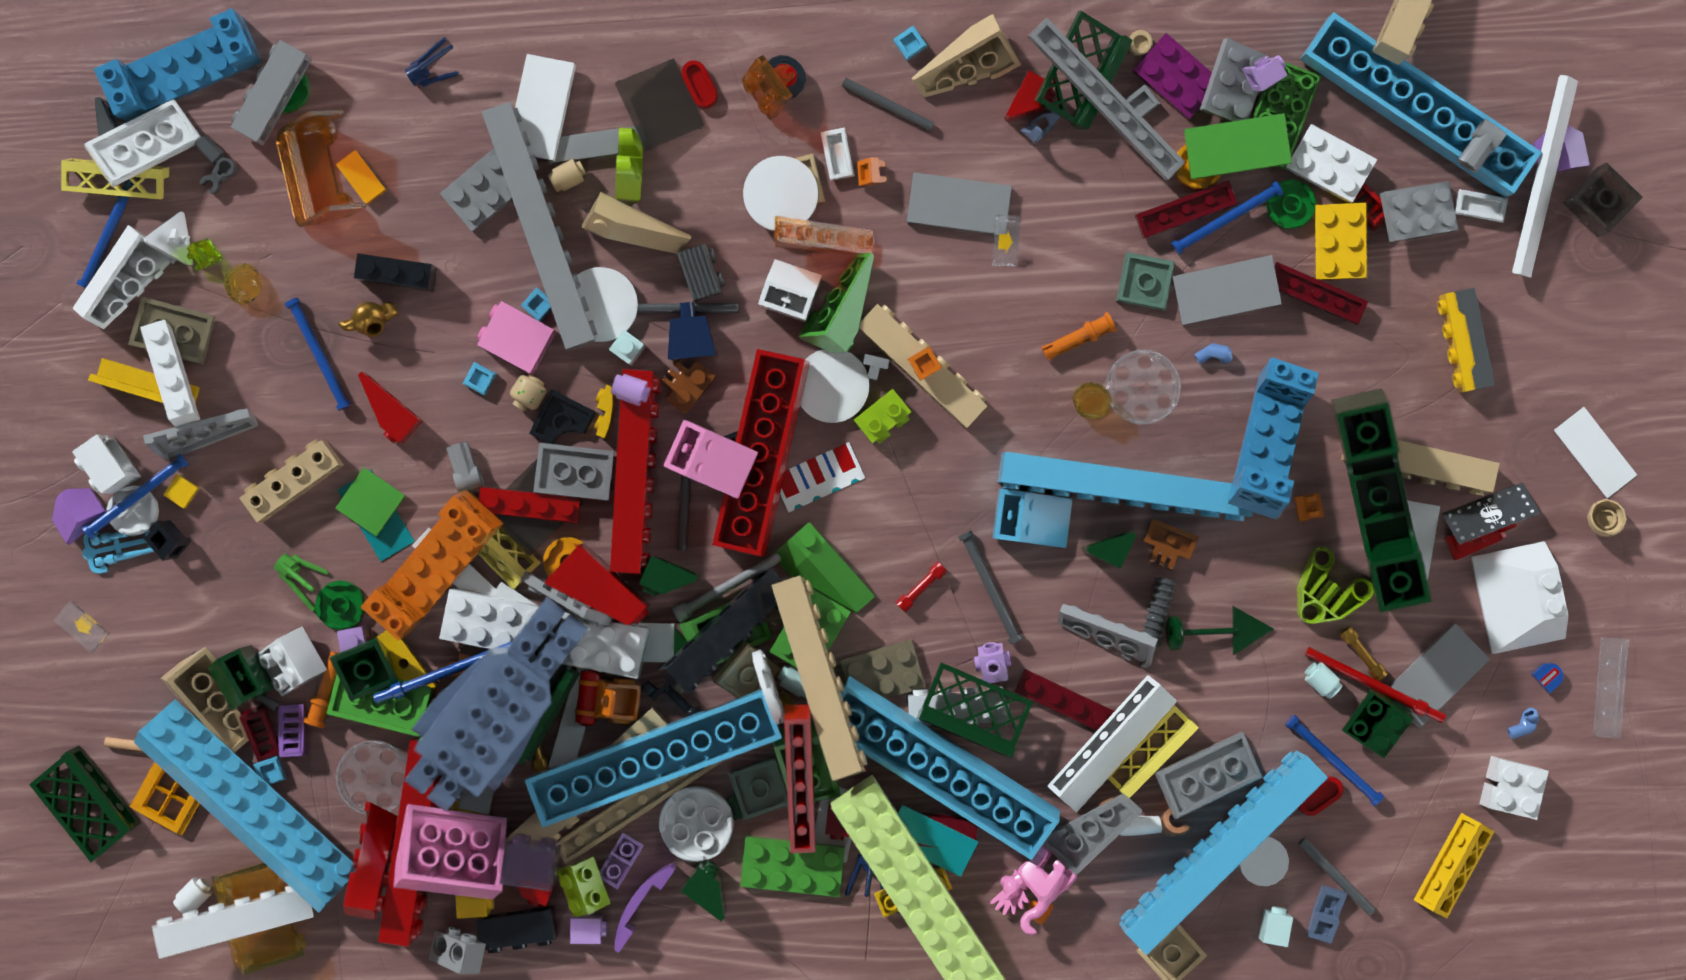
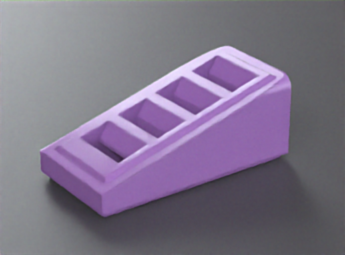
M305 704L279 706V757L308 754L306 723L303 722L304 718H306ZM298 712V717L286 718V713ZM298 722V727L287 728L286 723ZM287 733H298V737L287 738ZM298 743V748H288V744Z

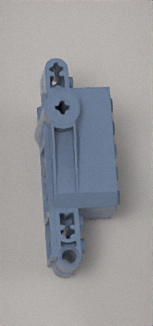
M547 597L507 647L489 649L438 694L412 727V730L421 736L415 751L421 754L422 757L404 781L421 794H424L438 775H441V779L427 798L444 811L449 809L464 788L477 797L486 786L495 791L519 761L542 714L551 704L549 679L583 637L588 627L569 614L554 632L552 629L566 610ZM550 634L551 638L547 641V643L540 650V652L536 654L535 651L537 650V648L544 641L547 635Z

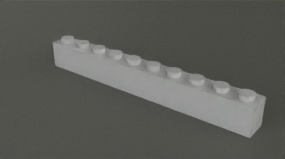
M508 102L481 111L566 352L595 342L594 335L598 333L593 320H587L585 312L589 311L585 297H579L577 288H580L581 285L577 274H571L568 265L572 264L569 251L568 249L563 251L560 244L564 237L560 226L554 227L552 217L556 215L552 203H546L543 194L547 193L543 178L537 179L535 170H538L539 167L534 155L529 156L526 147L530 146V141L526 131H520L518 123L522 122L519 110L518 108L513 109L511 103Z

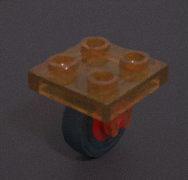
M762 55L755 59L741 81L746 92L751 94L758 103L759 110L769 120H772L778 116L790 99L795 98L803 90L806 74L802 65L790 56L779 55L767 61L765 56Z

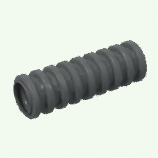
M1158 577L1155 578L1156 585H1153L1154 593H1151L1153 598L1149 600V604H1151L1150 608H1147L1149 613L1145 615V619H1147L1146 623H1143L1145 629L1141 630V632H1146L1152 635V637L1157 638L1156 647H1161L1159 641L1163 639L1161 633L1162 631L1165 632L1163 626L1167 624L1165 618L1169 616L1167 610L1171 609L1169 603L1173 601L1171 595L1175 593L1173 587L1177 586V583L1173 580Z

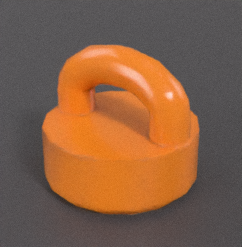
M1031 901L1028 904L1029 909L1034 908L1038 902ZM1051 903L1046 912L1040 918L1033 921L1043 925L1052 912L1054 904Z

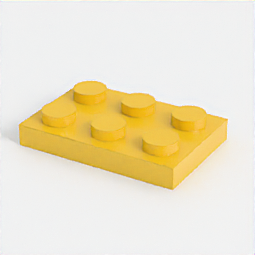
M1367 203L1315 205L1316 279H1368Z

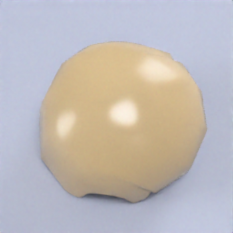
M1603 499L1594 503L1587 514L1590 529L1595 534L1604 537L1620 533L1624 529L1627 520L1623 507L1618 502L1609 499Z

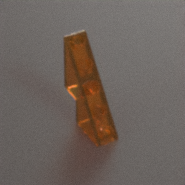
M775 216V247L805 249L806 252L872 253V247L875 243L873 230Z

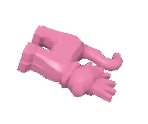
M1044 845L1041 846L1032 860L1026 861L1018 870H1014L1013 875H1005L1001 878L1000 884L1003 886V890L990 901L992 905L999 902L995 907L997 911L1004 907L1003 915H1007L1010 908L1011 913L1015 915L1018 906L1023 910V902L1030 903L1025 893L1029 888L1038 899V903L1034 908L1024 913L1020 919V925L1025 934L1032 936L1037 931L1030 925L1031 920L1040 918L1046 912L1049 905L1078 878L1070 869L1065 870L1066 867L1059 860L1055 861L1053 864L1054 870L1048 874L1044 870V866L1052 853Z

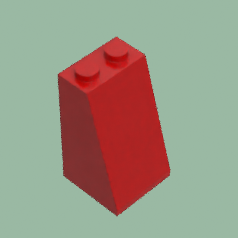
M579 544L544 581L548 586L628 626L634 622L636 624L640 623L649 614L646 609L650 604L618 574L610 572V567L585 544Z

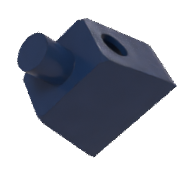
M694 302L679 303L681 318L670 319L668 360L716 355V348L707 316H696Z

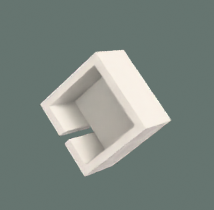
M97 434L72 451L76 457L74 459L76 465L80 470L88 474L90 477L88 480L89 484L96 492L116 494L123 487H128L142 477L114 436Z
M1491 756L1486 778L1496 781L1498 784L1494 786L1484 782L1479 804L1490 809L1537 820L1549 771Z

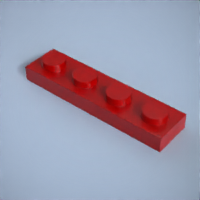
M480 487L479 502L493 514L578 523L581 498Z

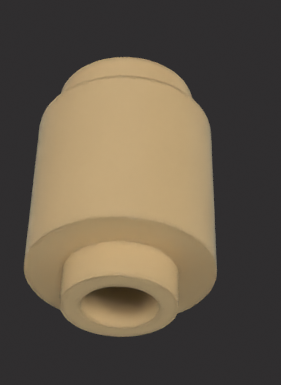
M571 159L552 169V173L548 174V177L556 192L561 190L564 192L584 182L583 176L587 173L580 161L575 163L574 159Z

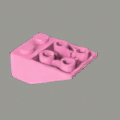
M683 420L663 466L738 498L758 452L693 422Z

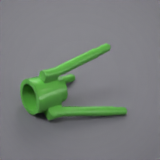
M285 553L274 565V570L280 573L279 577L290 586L312 612H315V607L291 579L294 578L309 591L313 592L314 587L298 575L301 569L298 565H303L324 575H328V570L307 562L296 554L290 557Z

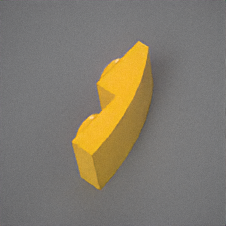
M606 385L605 389L601 388L595 400L598 403L596 408L605 411L604 416L599 415L594 428L597 429L595 435L605 439L608 438L615 413V395L611 394L612 387Z

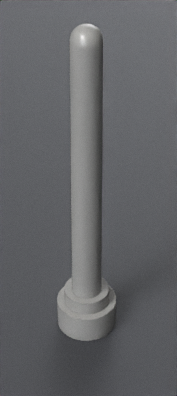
M773 554L693 601L677 603L672 606L675 616L681 624L690 620V616L693 615L695 610L778 564L781 561V556Z

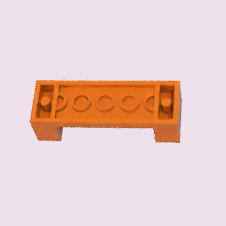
M467 490L452 496L438 513L441 517L440 520L390 580L376 588L361 606L368 615L397 640L404 638L414 631L504 524Z

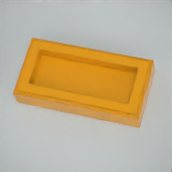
M354 150L336 164L366 205L387 191L357 150Z

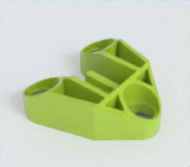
M619 127L615 199L629 206L640 201L643 145L633 128Z
M1326 547L1314 548L1308 557L1297 586L1298 616L1301 621L1308 624L1342 619L1373 596L1372 584L1364 578L1353 579L1327 608V604L1340 589L1335 582L1328 579L1315 597L1312 595L1327 578V574L1335 562L1333 552ZM1319 551H1324L1328 555V561L1324 565L1317 564L1315 556ZM1359 582H1363L1367 587V591L1363 596H1357L1354 591V586ZM1312 605L1316 608V616L1308 620L1303 612L1305 607Z

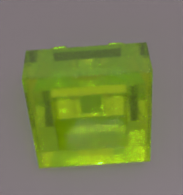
M209 238L193 242L187 247L189 251L187 254L188 260L194 259L198 264L195 267L196 271L218 264L223 259Z

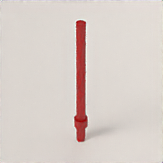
M1308 647L1304 654L1413 709V712L1420 716L1426 715L1440 723H1443L1446 714L1430 707L1429 703L1421 699L1416 700L1311 647Z

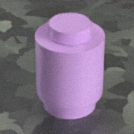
M617 374L611 394L616 395L618 399L640 406L641 402H647L651 388L647 387V381L626 374L623 376Z

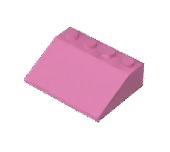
M408 804L396 858L394 887L493 900L502 892L507 818L453 810L444 811L439 808Z

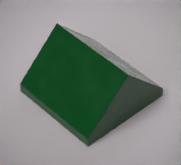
M1125 532L1083 546L1081 549L1082 552L1114 568L1121 569L1136 538L1135 532Z
M378 638L330 657V661L350 701L398 682L388 648Z

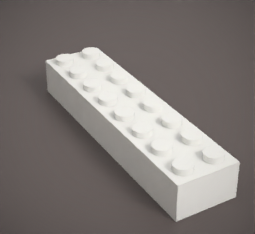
M456 588L449 589L439 639L488 649L511 642L540 605ZM566 611L552 629L555 632L569 614L588 627L583 637L562 664L636 679L640 677L650 628L633 624L628 626L614 620L611 621L609 626L599 623L598 627L584 621V618L581 616H576ZM550 634L547 635L544 641L537 648V650L535 651L536 654L540 652V650L544 647L547 641L551 638Z

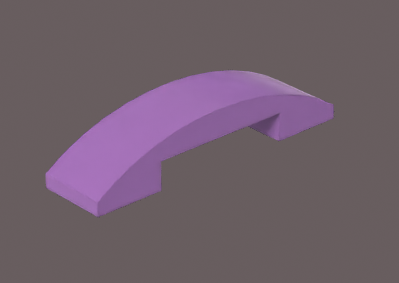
M668 864L653 873L633 894L618 924L615 951L619 953L633 933L635 927L629 924L628 921L651 886L654 885L662 890L676 869V864Z

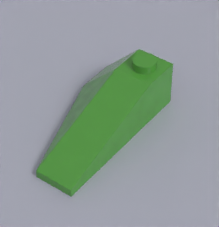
M871 252L856 254L840 275L838 287L831 292L828 291L824 296V299L827 301L819 312L814 310L809 316L798 336L801 340L832 353L847 352L852 347L859 329L874 255Z
M810 522L774 553L781 556L779 563L790 575L805 577V581L809 580L813 588L856 613L875 597Z

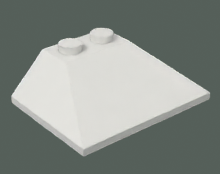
M1545 541L1471 556L1491 654L1566 638L1569 615L1559 568Z

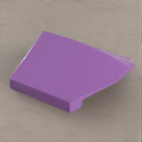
M1569 125L1567 126L1556 173L1590 166L1583 132ZM1545 133L1533 143V146L1540 151Z
M91 488L66 489L56 498L52 521L66 544L70 545L84 533L82 529L84 525L87 524L89 526L107 511Z

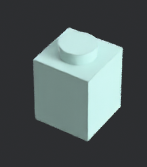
M623 329L609 350L633 366L646 348V345Z
M1272 906L1271 910H1263L1258 936L1263 943L1288 947L1293 917L1286 913L1287 909Z

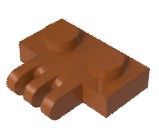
M675 360L672 364L677 369H680L679 372L676 373L671 368H668L666 371L674 377L672 381L666 376L660 378L673 389L666 400L685 415L716 377L715 374L697 360L689 370Z
M1151 518L1142 542L1154 546L1148 560L1149 563L1153 564L1158 555L1160 559L1157 566L1162 568L1166 559H1168L1167 570L1172 571L1178 556L1188 560L1191 559L1199 536Z

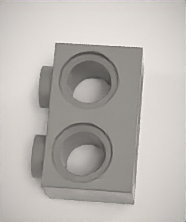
M447 926L445 930L434 931L429 960L458 974L480 973L485 943L476 940L477 936L460 933L461 929L457 927Z

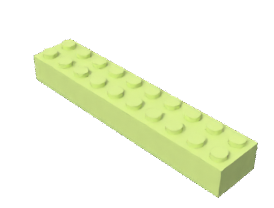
M869 776L832 800L830 804L833 812L943 979L1006 980L874 776Z

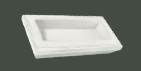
M845 127L820 132L830 181L854 177Z
M1459 189L1455 214L1504 223L1508 198Z

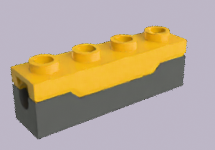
M1475 288L1440 295L1439 301H1437V308L1439 314L1443 315L1444 325L1442 326L1444 338L1448 339L1450 348L1447 351V356L1450 364H1453L1455 372L1452 375L1454 387L1458 388V392L1461 393L1495 386Z

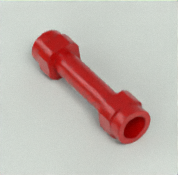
M938 561L929 568L930 572L909 593L903 594L895 602L905 613L936 579L940 580L948 572Z

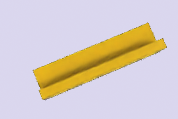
M102 358L97 375L91 373L89 375L88 381L163 403L154 373ZM190 384L196 403L200 387Z
M1461 813L1416 894L1414 901L1448 918L1495 831Z

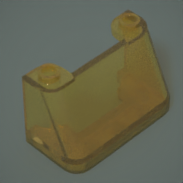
M263 861L211 876L217 904L224 903V906L235 904V899L249 896L250 900L259 898L260 893L275 890V893L283 891L281 884L283 879ZM292 923L227 940L234 966L237 972L243 975L305 955L303 951L306 948L303 934L298 935Z

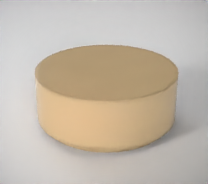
M1137 30L1129 37L1133 41L1128 50L1134 56H1145L1153 46L1151 35L1144 30Z

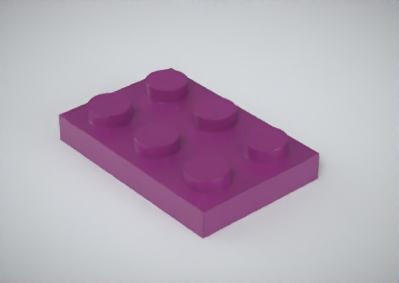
M1167 33L1163 35L1132 71L1187 120L1201 106L1212 74L1209 69Z

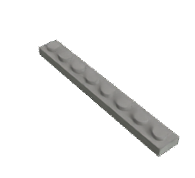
M1045 18L1031 32L1028 38L1154 170L1165 181L1169 180L1185 161L1048 18Z

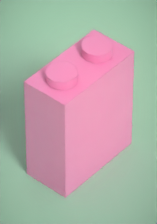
M501 301L499 305L495 304L489 314L491 320L488 326L481 328L477 336L479 340L477 345L534 375L557 331Z

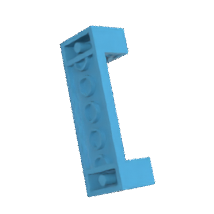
M231 8L209 18L213 27L127 65L118 59H114L94 68L113 115L128 122L173 99L176 101L263 63L244 18Z
M1272 357L1269 359L1258 377L1228 504L1273 519H1277L1289 504L1294 481L1288 479L1304 407L1314 395L1318 372Z

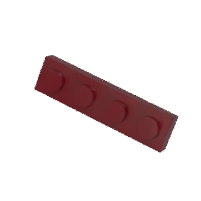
M1228 180L1136 214L1135 219L1142 238L1145 239L1234 206L1238 202Z
M1279 262L1274 264L1279 292L1355 325L1360 323L1369 301Z
M1024 669L1014 690L1095 730H1098L1115 712L1027 669Z

